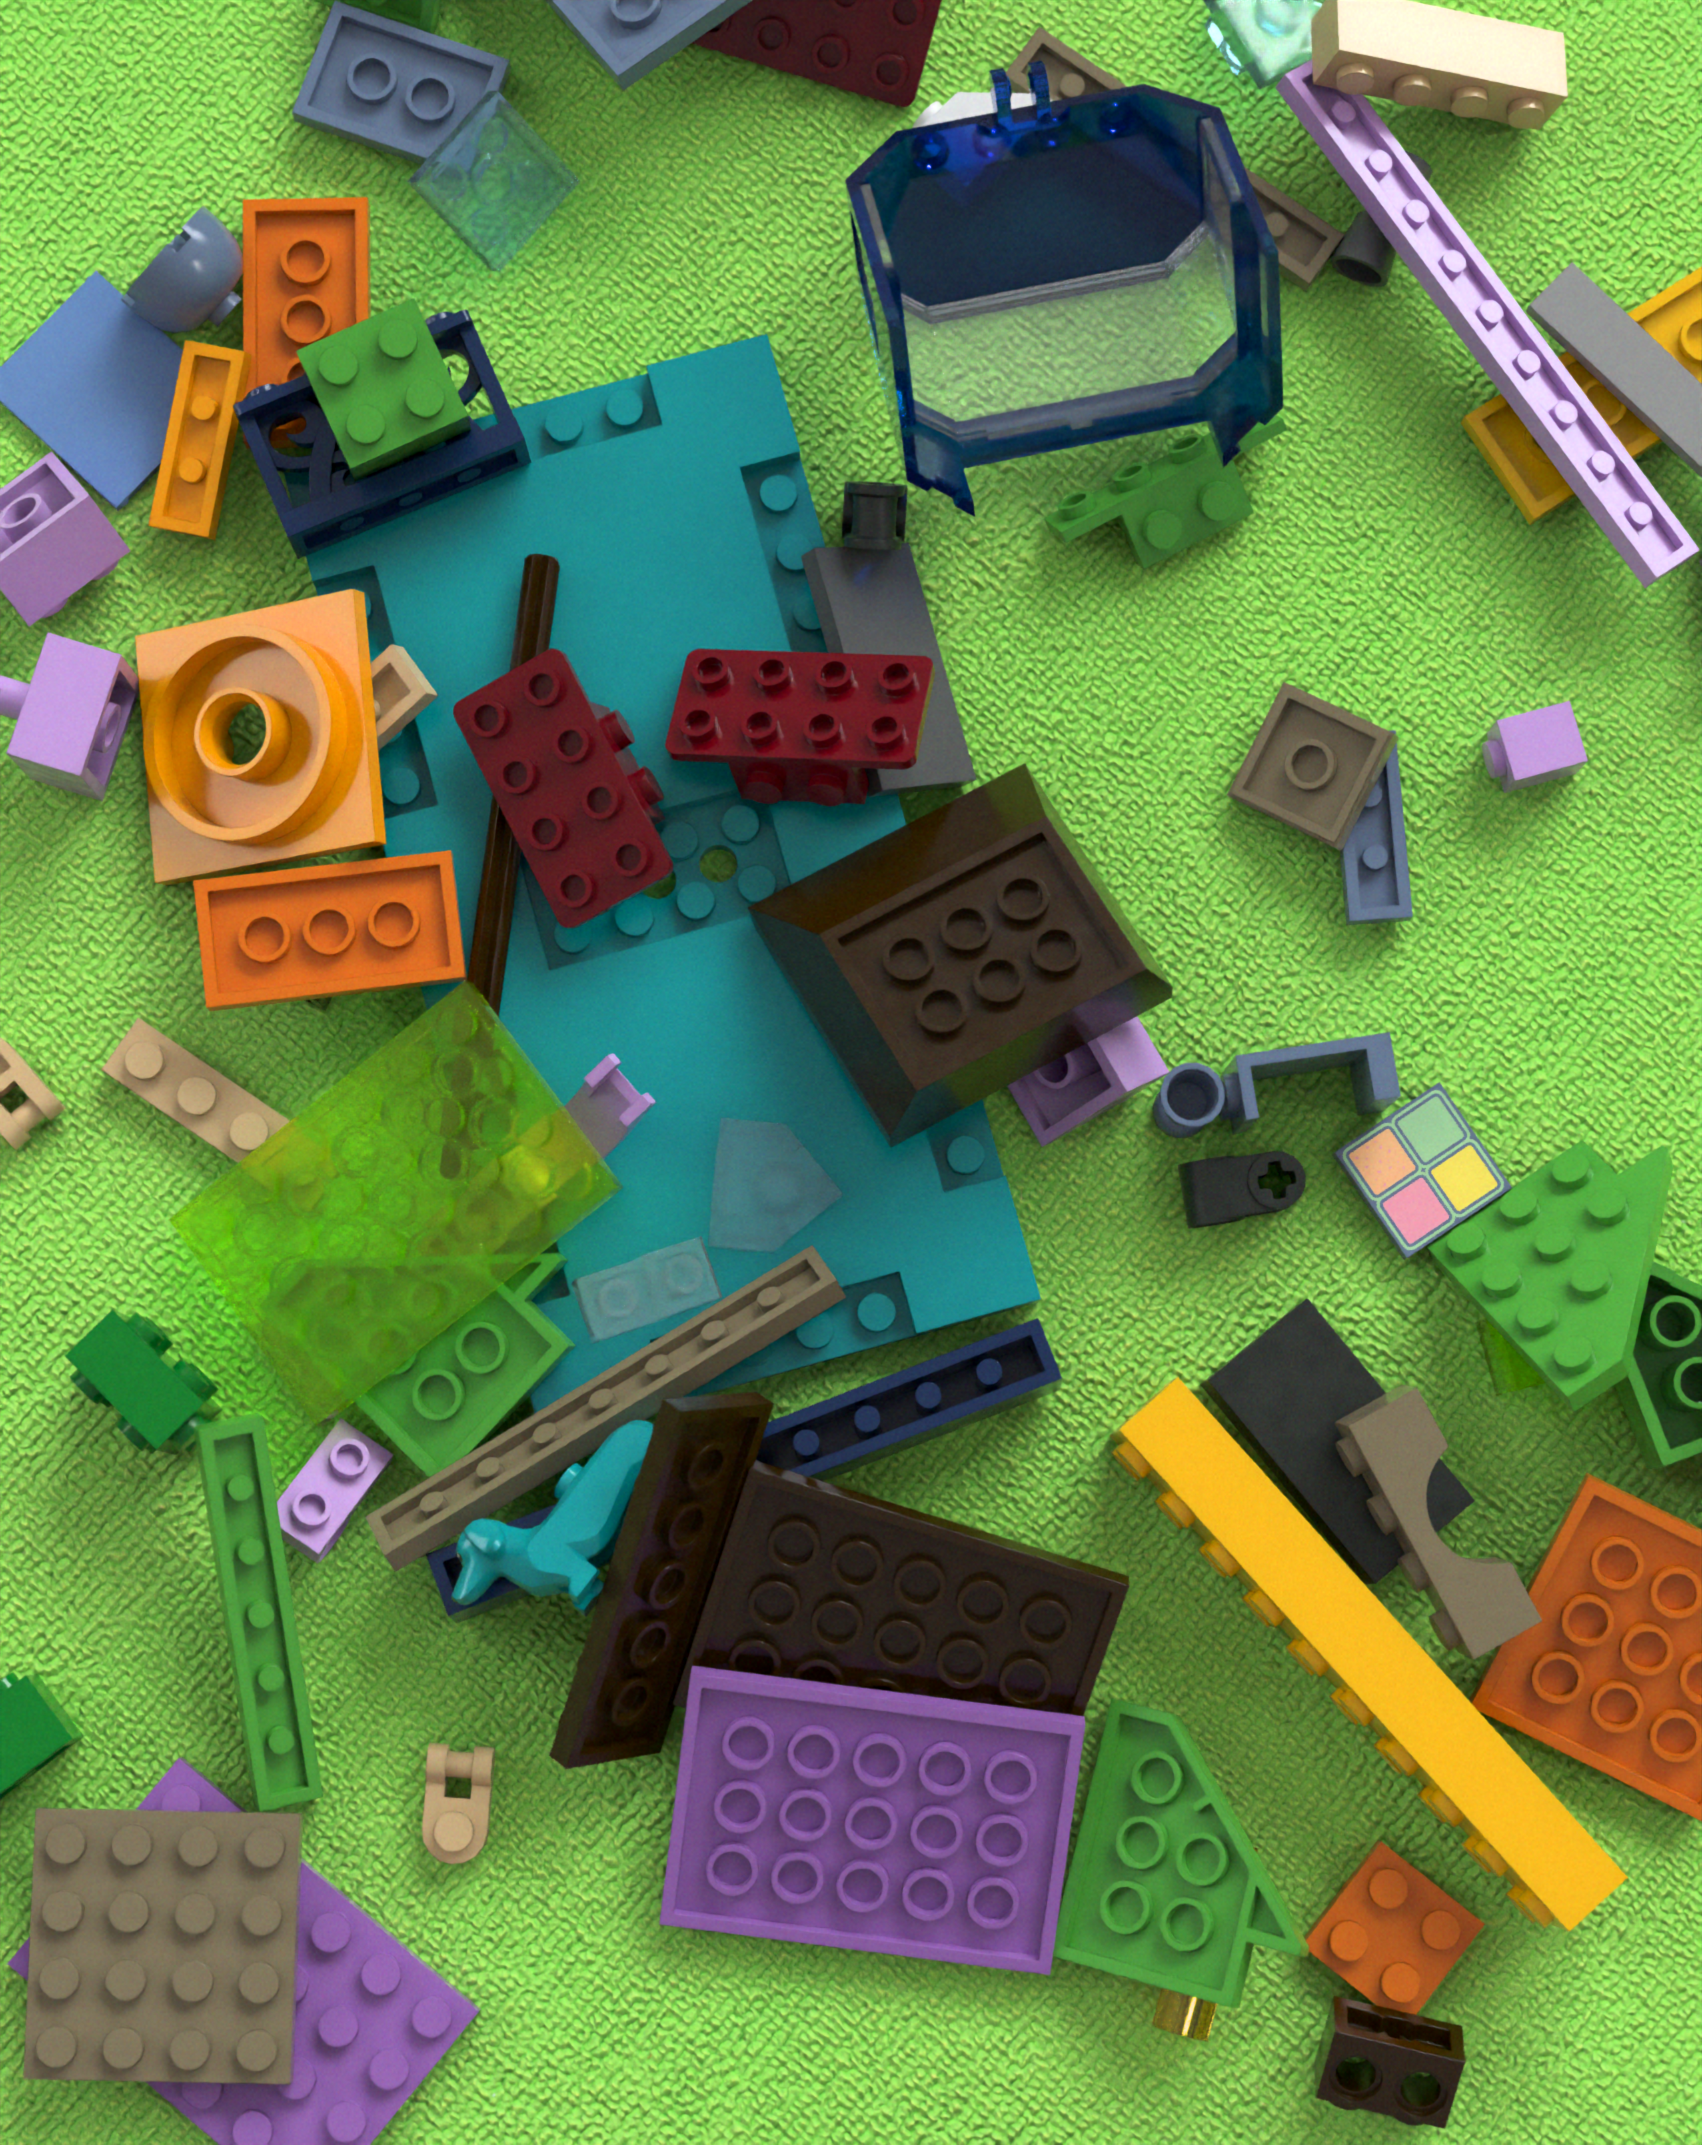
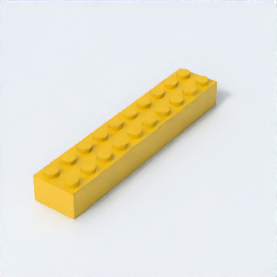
M1178 1377L1167 1383L1110 1434V1437L1119 1445L1111 1454L1122 1468L1135 1481L1146 1476L1162 1493L1154 1502L1165 1516L1180 1530L1183 1527L1187 1529L1191 1526L1205 1541L1198 1549L1202 1557L1222 1578L1226 1576L1231 1578L1235 1575L1248 1589L1249 1592L1241 1598L1245 1605L1266 1627L1270 1625L1273 1627L1280 1625L1292 1639L1285 1648L1293 1659L1310 1676L1314 1674L1318 1677H1321L1323 1674L1336 1688L1329 1696L1336 1707L1355 1726L1358 1723L1363 1727L1369 1725L1376 1732L1380 1739L1373 1745L1375 1750L1399 1775L1401 1773L1408 1777L1414 1775L1425 1787L1417 1794L1419 1799L1441 1823L1445 1824L1448 1822L1454 1828L1457 1825L1462 1828L1469 1836L1461 1844L1463 1848L1486 1873L1489 1874L1492 1871L1499 1878L1502 1875L1505 1876L1513 1885L1506 1893L1507 1897L1531 1923L1537 1921L1543 1928L1551 1924L1570 1932L1628 1878Z

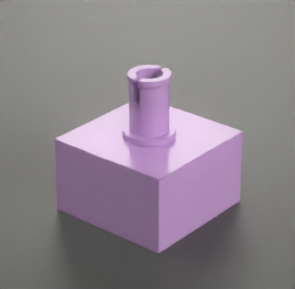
M48 632L30 684L0 675V715L17 720L6 754L31 780L103 801L139 695V678L121 654Z

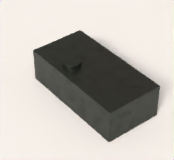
M1307 1298L1297 1304L1200 1385L1364 1584H1376L1399 1565L1398 1558L1405 1555L1395 1534L1391 1532L1385 1535L1371 1515L1366 1501L1374 1497L1363 1475L1360 1474L1354 1477L1342 1461L1335 1442L1341 1440L1342 1436L1334 1422L1381 1397L1386 1392ZM1440 1458L1431 1472L1426 1494L1428 1515L1436 1533L1475 1501Z

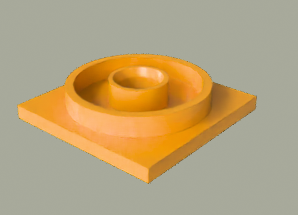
M349 589L135 636L155 883L168 886L386 844L364 592ZM249 704H254L265 717V739L259 753L253 760L245 764L236 765L232 762L234 744L228 734L229 727L241 709Z

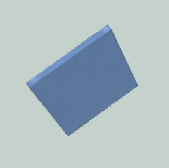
M95 271L0 367V403L119 511L128 504L129 500L160 468L183 350L163 331L140 318L123 303L121 299L124 296L101 274Z

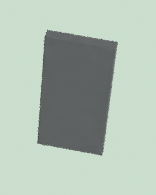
M902 543L900 550H873L844 546L814 548L802 555L801 559L828 653L927 656L932 660L935 668V677L917 762L914 766L905 770L864 768L869 780V797L963 787L977 780L909 543Z

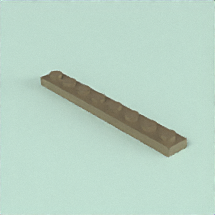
M811 1245L365 1516L385 1558L395 1572L462 1532L472 1521L481 1518L485 1519L488 1515L529 1490L540 1486L544 1481L578 1460L594 1453L607 1437L620 1426L634 1420L645 1421L659 1412L663 1399L682 1398L752 1354L763 1350L770 1343L806 1321L817 1317L829 1307L846 1298L838 1281L814 1246Z

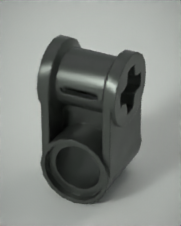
M865 481L845 482L842 538H845L844 546L859 549L900 550L901 544L905 539L907 485Z
M1272 1151L1241 1157L1223 1156L1178 1165L1189 1229L1244 1220L1245 1217L1282 1211L1293 1205L1301 1197L1305 1188L1306 1175L1301 1163L1294 1156L1285 1152ZM1268 1165H1276L1279 1175H1289L1291 1179V1184L1281 1191V1199H1274L1271 1189H1260L1258 1185V1180L1268 1173Z

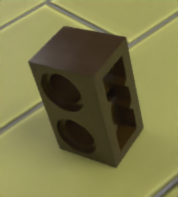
M1334 1996L1315 2059V2098L1329 2101L1332 2105L1344 2110L1363 2109L1393 2116L1398 2121L1408 2125L1419 2126L1427 2124L1445 2129L1465 2065L1462 2026ZM1351 2057L1366 2059L1358 2063L1345 2061V2059ZM1419 2072L1430 2074L1422 2078L1409 2076Z

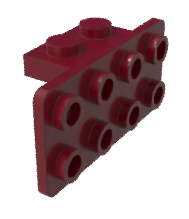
M752 0L691 44L893 105L907 107L913 103L917 96L942 0Z
M548 649L455 704L453 709L454 718L561 926L571 929L578 928L662 881L672 873L673 862L654 825L665 820L658 805V802L664 799L661 787L648 767L643 766L639 768L629 748L630 745L635 743V739L622 714L616 709L611 712L608 707L590 702L567 655L563 651Z
M696 649L688 654L685 661L665 747L670 758L675 761L728 763L741 799L754 800L763 804H773L779 801L814 802L822 806H837L841 803L865 804L869 780L864 768L905 770L911 768L917 762L935 677V668L929 657L915 655Z

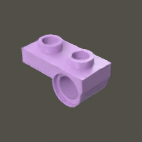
M340 1418L277 1501L282 1539L318 1564L334 1546L354 1511L390 1465L394 1454Z

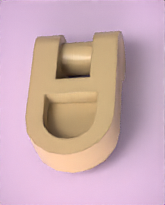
M0 1038V1099L17 1085L29 1097L12 1113L0 1101V1134L17 1150L31 1138L28 1132L45 1117L50 1121L53 1120L65 1109V1106L10 1044Z
M429 1743L426 1760L422 1834L423 1842L429 1853L439 1861L449 1864L465 1863L477 1856L486 1845L490 1827L495 1747L475 1746L473 1753L450 1751L449 1744ZM448 1777L471 1779L470 1798L446 1796Z

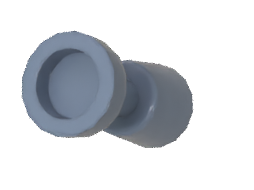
M1184 1063L1173 1068L1164 1078L1160 1092L1156 1095L1153 1103V1118L1157 1127L1166 1135L1174 1138H1189L1198 1134L1207 1123L1211 1122L1221 1112L1223 1107L1225 1090L1219 1075L1210 1067L1200 1063Z

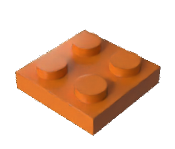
M1378 1840L1304 1938L1310 1947L1309 1952L1373 2004L1416 2015L1485 1924L1382 1841Z

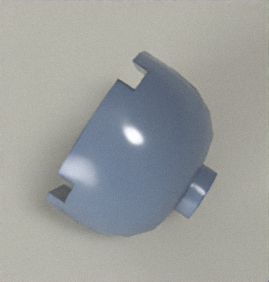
M203 205L181 228L183 230L182 233L178 234L161 250L121 299L140 318L158 329L172 333L191 332L202 325L207 319L218 327L241 301V298L232 290L236 287L243 273V255L233 234Z

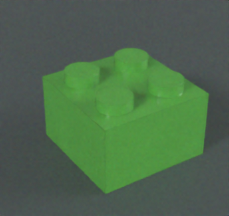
M414 298L296 351L301 366L355 481L471 430L469 415Z

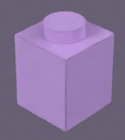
M1570 701L1497 720L1487 732L1488 741L1482 744L1483 757L1488 773L1493 779L1500 778L1504 793L1576 774L1588 761Z

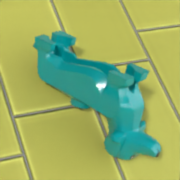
M642 1420L628 1422L617 1428L607 1437L584 1467L577 1463L571 1465L562 1475L555 1488L554 1495L559 1499V1502L540 1525L531 1529H519L497 1520L481 1518L472 1521L463 1530L457 1542L456 1554L463 1568L451 1599L461 1605L471 1604L482 1596L499 1577H505L535 1596L541 1597L566 1593L573 1600L575 1609L587 1617L596 1605L604 1585L597 1578L600 1574L597 1568L603 1566L613 1557L615 1543L623 1526L634 1491V1483L639 1475L651 1438L653 1424Z

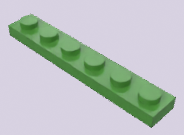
M254 1413L193 1426L254 1806L259 1812L321 1798L323 1797L264 1419L260 1414Z

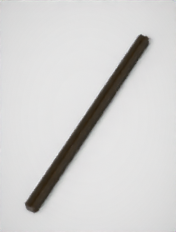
M529 554L525 558L509 672L549 649L560 570L559 562L555 557ZM493 794L441 1172L445 1178L462 1182L474 1181L478 1174L521 857V848Z

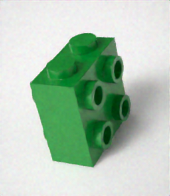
M112 1309L65 1355L77 1368L69 1376L70 1379L95 1404L101 1402L107 1408L113 1405L122 1414V1417L115 1425L141 1451L147 1449L153 1454L158 1450L177 1455L185 1449L189 1454L197 1450L193 1426L213 1422L212 1419L222 1411L219 1405L211 1398L219 1389L192 1362L188 1364L182 1358L176 1362L166 1352L174 1343L147 1316L143 1318L138 1312L129 1317Z

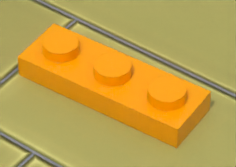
M185 340L148 526L205 539H216L239 423L233 405L243 401L251 354L241 350Z

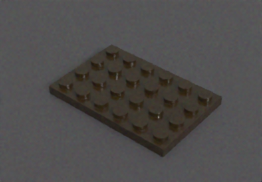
M755 1460L754 1466L749 1468L679 1681L673 1705L686 1708L692 1666L1084 1716L1129 1588V1576Z

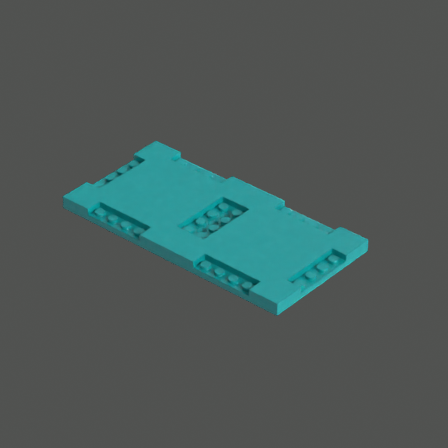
M767 334L647 365V373L511 409L525 438L531 463L306 556L311 578L318 596L349 589L364 592L370 663L391 644L404 647L438 694L436 699L378 751L386 844L383 847L386 858L451 850L454 860L467 977L493 793L454 718L453 709L459 700L505 675L510 670L524 561L527 555H549L557 558L560 566L549 649H558L567 655L590 702L608 707L611 712L616 709L622 714L635 739V743L630 745L629 748L639 768L643 766L648 767L663 792L664 799L659 801L658 805L665 820L654 825L673 862L672 873L676 878L674 890L664 898L653 899L640 892L578 928H565L557 921L521 850L478 1174L474 1183L497 1161L516 1149L551 1120L580 1090L585 1082L584 1077L609 1054L614 1053L622 1062L617 1069L638 1093L642 1095L648 1092L656 1101L626 1138L600 1164L548 1206L498 1254L557 1253L562 1254L568 1260L531 1300L576 1345L530 1395L535 1413L811 1245L814 1246L838 1281L846 1298L682 1398L708 1395L1036 1304L1041 1300L1007 1177L1003 1174L983 1100H979L890 1148L755 929L748 910L749 906L905 826L906 821L898 794L869 797L867 792L865 804L841 803L837 806H822L814 802L779 801L773 804H763L754 800L741 799L728 763L675 761L670 758L665 747L685 661L688 654L693 650L722 649L828 653L801 559L802 555L814 548L826 547ZM494 414L473 419L482 431L498 424ZM442 442L423 452L427 454L446 446V443ZM404 460L397 462L387 468L391 469L400 464H403ZM348 466L334 467V472L339 471V470H343V469H349V467H348ZM283 472L293 509L310 502L309 472ZM350 474L345 479V485L350 486L366 479L367 476L355 481L352 474ZM713 850H725L736 859V872L730 879L724 882L710 881L700 870L703 857ZM467 981L421 986L450 1093H452Z

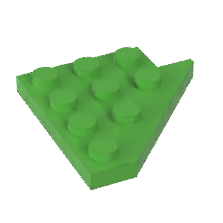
M1581 1140L1507 1192L1426 1245L1432 1262L1573 1412L1582 1408L1629 1374L1674 1167L1670 1154L1663 1145L1617 1175Z
M557 1253L303 1260L261 1305L271 1318L428 1478L484 1445L576 1347L531 1301L568 1262L562 1254Z
M1111 1698L1059 1911L1053 1957L1226 2007L1239 2008L1254 1944L1300 1957H1307L1310 1947L1181 1717L1172 1713Z

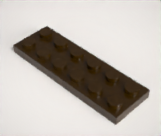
M747 1392L662 1400L658 1415L653 1424V1431L639 1475L634 1483L630 1504L620 1535L615 1543V1551L602 1592L596 1603L595 1614L583 1651L578 1659L574 1680L564 1711L560 1716L559 1727L549 1755L565 1769L660 1753L675 1709L673 1700L749 1468L754 1466L774 1403L759 1393Z

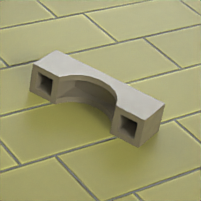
M1400 1385L1334 1422L1342 1436L1341 1440L1335 1442L1337 1451L1349 1472L1354 1477L1362 1474L1374 1495V1497L1366 1501L1369 1511L1385 1535L1391 1532L1395 1534L1405 1555L1398 1558L1399 1566L1416 1593L1425 1590L1436 1611L1429 1616V1621L1438 1639L1448 1651L1456 1648L1458 1653L1475 1660L1542 1621L1511 1562L1497 1557L1474 1559L1460 1557L1451 1551L1434 1531L1427 1510V1486L1431 1472L1438 1459L1448 1448V1444L1418 1388Z

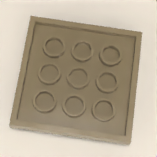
M37 1808L35 1810L23 2079L291 2084L294 2074L303 1813Z

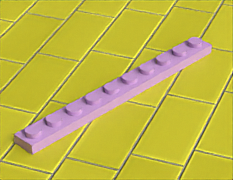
M1312 60L1286 73L1275 88L1644 588H1647L1693 557L1700 550L1364 95L1345 94L1338 89L1314 85Z

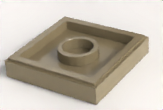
M1283 682L1227 796L1342 851L1399 737L1384 728Z

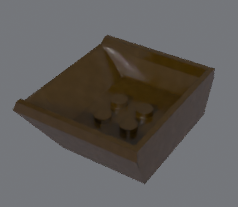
M1025 763L748 907L755 929L890 1148L1172 998L1173 986Z

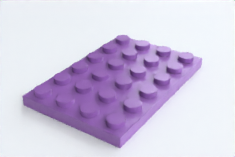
M692 1666L659 1924L1050 1975L1085 1731V1716Z
M183 1757L177 1759L137 1807L138 1810L247 1812ZM301 1858L293 2082L291 2084L146 2083L219 2145H370L481 2009ZM30 1937L7 1963L27 1981Z

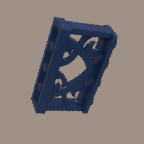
M462 310L457 313H437L427 318L425 322L442 359L455 354L463 358L469 365L466 382L458 391L464 407L473 400L482 388L498 424L482 431L479 425L469 416L471 430L444 441L446 446L427 454L422 451L404 459L403 464L391 469L386 467L350 486L345 485L346 477L351 474L349 469L334 472V467L348 465L341 450H338L337 441L305 372L303 376L279 386L277 384H266L250 391L243 401L233 405L235 414L278 516L298 559L531 463L525 438L512 413L468 310ZM448 367L447 370H448V372H449V374H450V376H451V370H450V367ZM303 418L307 423L305 430L300 434H286L289 440L296 446L302 448L313 447L312 454L303 457H290L277 452L270 442L273 429ZM278 471L285 473L309 472L310 502L293 509Z

